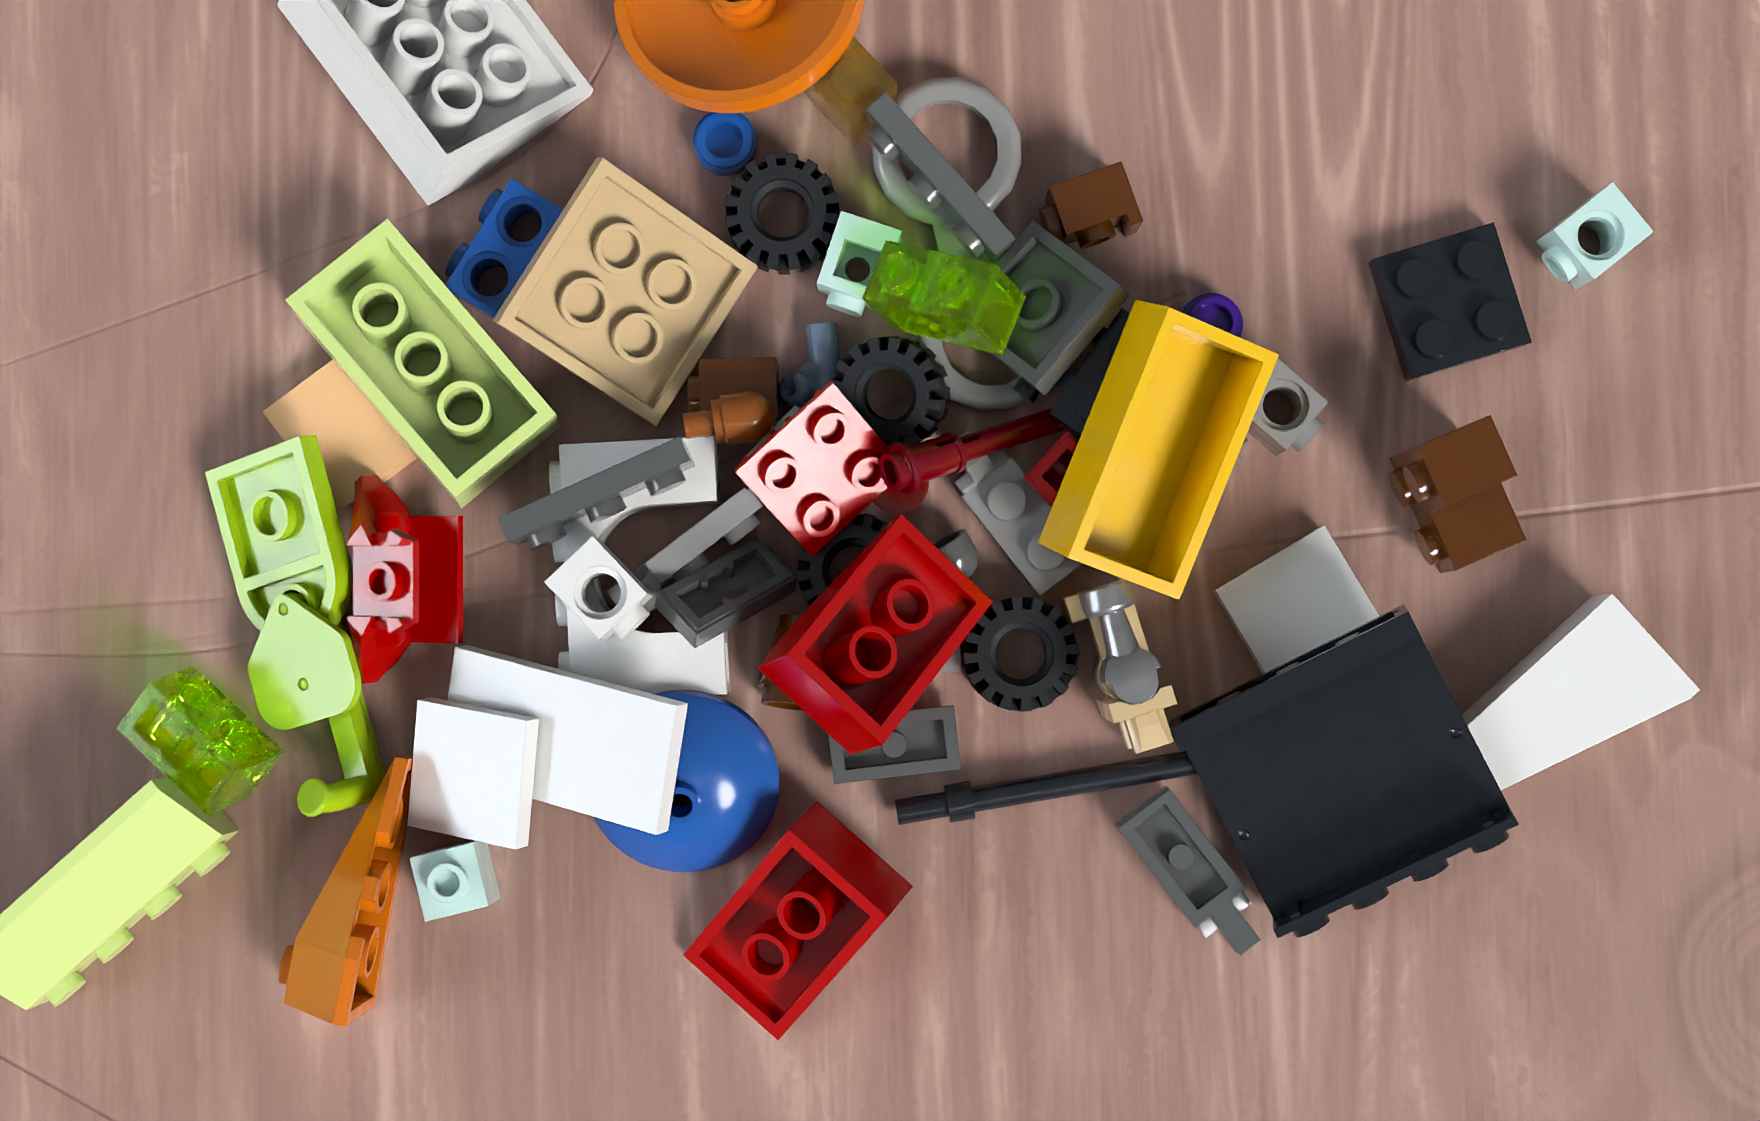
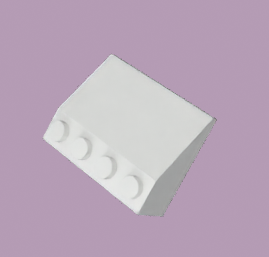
M278 0L277 3L279 9L427 205L478 179L590 97L593 92V88L526 0Z

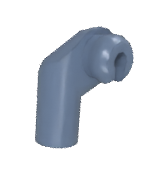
M835 322L814 323L806 326L809 359L792 376L786 375L779 385L780 398L787 406L793 408L796 405L801 409L814 397L813 393L817 389L820 391L829 383L830 379L836 378L838 370L834 368L840 360L837 323Z

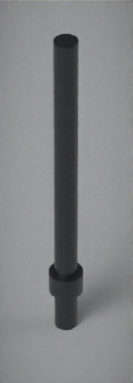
M1184 751L1182 753L1175 752L970 787L969 781L944 785V792L895 800L899 825L949 817L950 823L975 819V812L1198 775L1187 752Z

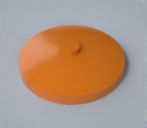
M614 0V13L618 32L626 51L643 76L661 93L685 106L706 112L743 113L782 103L800 94L823 77L849 46L861 20L865 0Z

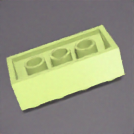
M190 774L150 780L0 914L1 996L25 1010L48 1001L54 1007L60 1005L85 984L86 980L80 973L94 960L99 958L102 963H106L133 941L135 937L129 932V929L147 914L151 920H154L181 898L183 894L177 886L195 871L200 877L204 876L230 854L231 851L225 843L240 830Z

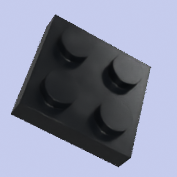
M1494 222L1380 256L1368 263L1405 382L1532 343Z

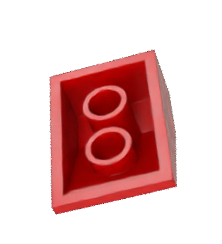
M900 514L879 533L801 614L757 668L852 755L885 743L993 601L911 522Z
M816 801L790 827L683 956L775 1039L779 1040L889 917L913 885Z

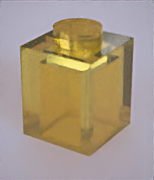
M853 36L849 46L833 67L816 83L807 88L808 98L852 143L870 126L866 121V109L885 92L894 100L897 97V82Z

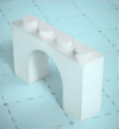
M714 436L682 438L695 463L694 467L683 471L687 480L683 484L652 497L647 488L625 497L623 500L627 508L602 521L590 523L588 516L585 515L563 525L567 535L552 543L555 562H566L592 536L600 539L605 544L610 534L620 523L639 512L656 508L721 505L718 444ZM674 438L560 444L559 460L550 461L549 464L550 492L552 494ZM598 577L593 580L588 588V601L593 609L604 613L612 609L603 596ZM555 594L558 626H568L569 651L559 652L558 669L651 694L671 690H693L712 695L731 694L728 631L723 632L697 648H694L680 632L648 633L635 629L623 640H620L615 633L607 640H599Z

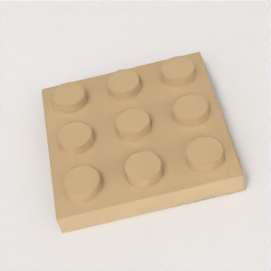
M597 157L492 321L648 423L657 426L758 266L609 161Z

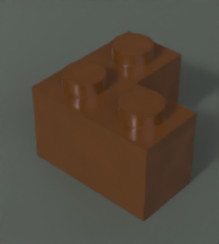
M1491 415L1389 458L1394 468L1393 471L1389 472L1391 487L1402 506H1411L1420 526V529L1415 530V539L1419 550L1429 565L1437 564L1440 573L1456 571L1527 540L1501 483L1517 476V473Z

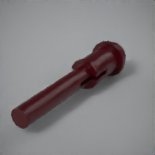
M1050 408L956 438L957 434L954 432H947L939 437L911 446L898 442L891 445L888 452L881 456L879 462L880 473L884 483L891 491L900 490L902 493L910 494L918 490L920 483L951 473L962 472L965 470L967 461L1061 432L1066 427L1049 417V413L1053 409Z

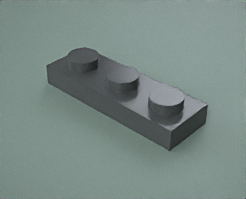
M885 92L866 109V121L871 126L865 133L869 141L887 161L892 162L897 156L914 174L908 181L909 185L931 210L941 205L956 221L957 224L951 229V232L967 252L974 258L984 253L992 263L1004 254L1014 243L1015 236L888 93Z
M679 436L499 517L498 520L508 542L516 545L527 542L530 550H536L565 537L567 533L563 525L587 515L590 523H596L625 510L627 507L623 498L647 488L652 497L683 484L687 481L683 471L694 467L695 463L686 443Z

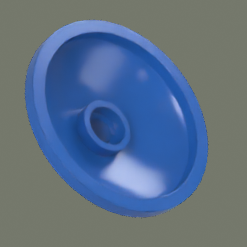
M671 690L654 693L655 695L688 703L674 794H684L692 802L685 807H678L672 804L668 831L658 835L594 817V819L613 845L630 858L649 867L671 872H698L724 865L750 849L763 835L774 815L779 796L780 776L772 744L759 724L748 713L728 700L716 695L693 690Z

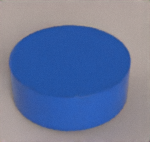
M710 112L697 124L693 135V146L699 162L705 169L716 175L731 176L744 171L745 165L753 161L757 151V139L752 124L741 113Z

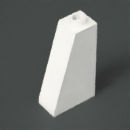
M1613 594L1593 595L1462 714V717L1500 790H1503L1691 699L1700 689Z

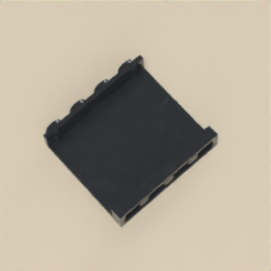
M1404 604L1170 720L1169 728L1180 752H1187L1273 917V930L1277 938L1293 932L1295 937H1303L1314 933L1329 923V914L1352 904L1355 910L1369 907L1389 894L1388 886L1411 876L1414 882L1433 877L1449 866L1447 858L1469 848L1472 849L1473 853L1490 850L1509 838L1507 830L1519 825Z

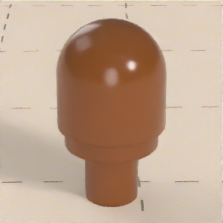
M752 390L719 394L720 398L710 399L711 409L683 413L686 439L715 435L717 444L727 443V446L759 441L770 433L775 422V411L770 400L765 395Z

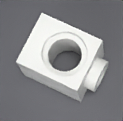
M593 536L544 581L599 640H607L614 633L620 640L625 639L650 614L643 605L653 595L600 539ZM603 575H611L619 583L621 589L620 600L612 610L600 613L593 609L588 601V588L596 578Z

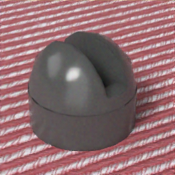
M965 529L955 531L933 544L967 577L974 574L978 563V553L975 544Z

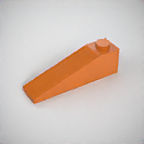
M403 755L394 758L297 934L294 946L288 945L281 959L279 983L286 984L283 1003L332 1025L346 1027L374 1008L408 828L413 755Z

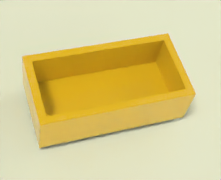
M1135 300L1038 543L1067 558L1179 600L1279 354L1170 307Z

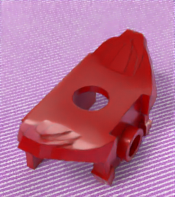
M362 475L354 482L353 516L347 545H353V616H347V621L362 684L377 683L401 659L411 643L463 644V516H412L398 495L385 486L376 475Z

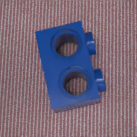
M511 178L503 191L498 188L495 189L485 201L478 217V221L483 224L471 244L463 242L451 256L445 269V275L450 277L445 286L457 299L493 320L563 209ZM536 214L541 217L542 227L534 239L527 242H519L512 239V226L520 216ZM493 267L507 269L508 283L501 293L495 296H483L480 294L479 280L486 270Z

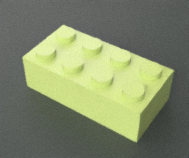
M388 219L285 299L299 321L461 509L559 429L556 413Z

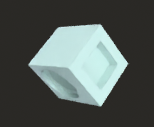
M1612 182L1587 199L1540 237L1536 243L1544 251L1542 260L1550 273L1563 283L1569 282L1576 290L1595 280L1654 231ZM1580 226L1592 229L1599 237L1600 250L1598 255L1587 253L1578 242Z
M471 840L426 851L410 858L425 922L487 907L501 899L488 843Z

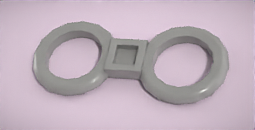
M960 77L929 78L903 90L894 101L910 119L918 112L933 105L956 104L974 111L987 123L996 142V164L991 177L975 193L995 214L994 210L1012 192L1022 165L1021 134L1009 108L987 87ZM872 145L873 170L885 196L907 217L929 224L932 228L943 279L926 297L916 324L917 341L920 342L919 346L924 349H930L937 356L934 360L938 366H944L948 375L944 377L945 387H950L949 399L978 411L1010 410L1027 402V400L1013 391V387L1019 378L1004 385H981L965 379L950 365L942 347V325L948 310L961 296L974 291L1004 254L993 263L984 253L974 258L951 232V229L957 223L941 205L931 210L911 188L898 163V156L892 162H889Z

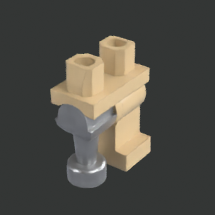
M1119 579L1060 598L1067 622L1074 623L1085 619L1097 656L1093 667L1094 681L1099 690L1107 695L1096 699L1102 718L1114 724H1119L1126 748H1132L1134 753L1144 752L1174 742L1163 708L1175 705L1177 701L1172 685L1158 680L1156 669L1160 668L1161 665L1157 658L1149 652L1134 605V596L1129 581Z

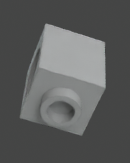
M1277 359L1248 432L1275 456L1286 451L1290 446L1300 452L1323 427L1324 422L1317 415L1326 406L1328 401L1280 359ZM1267 393H1280L1290 401L1292 417L1288 424H1275L1266 417L1263 410V401Z

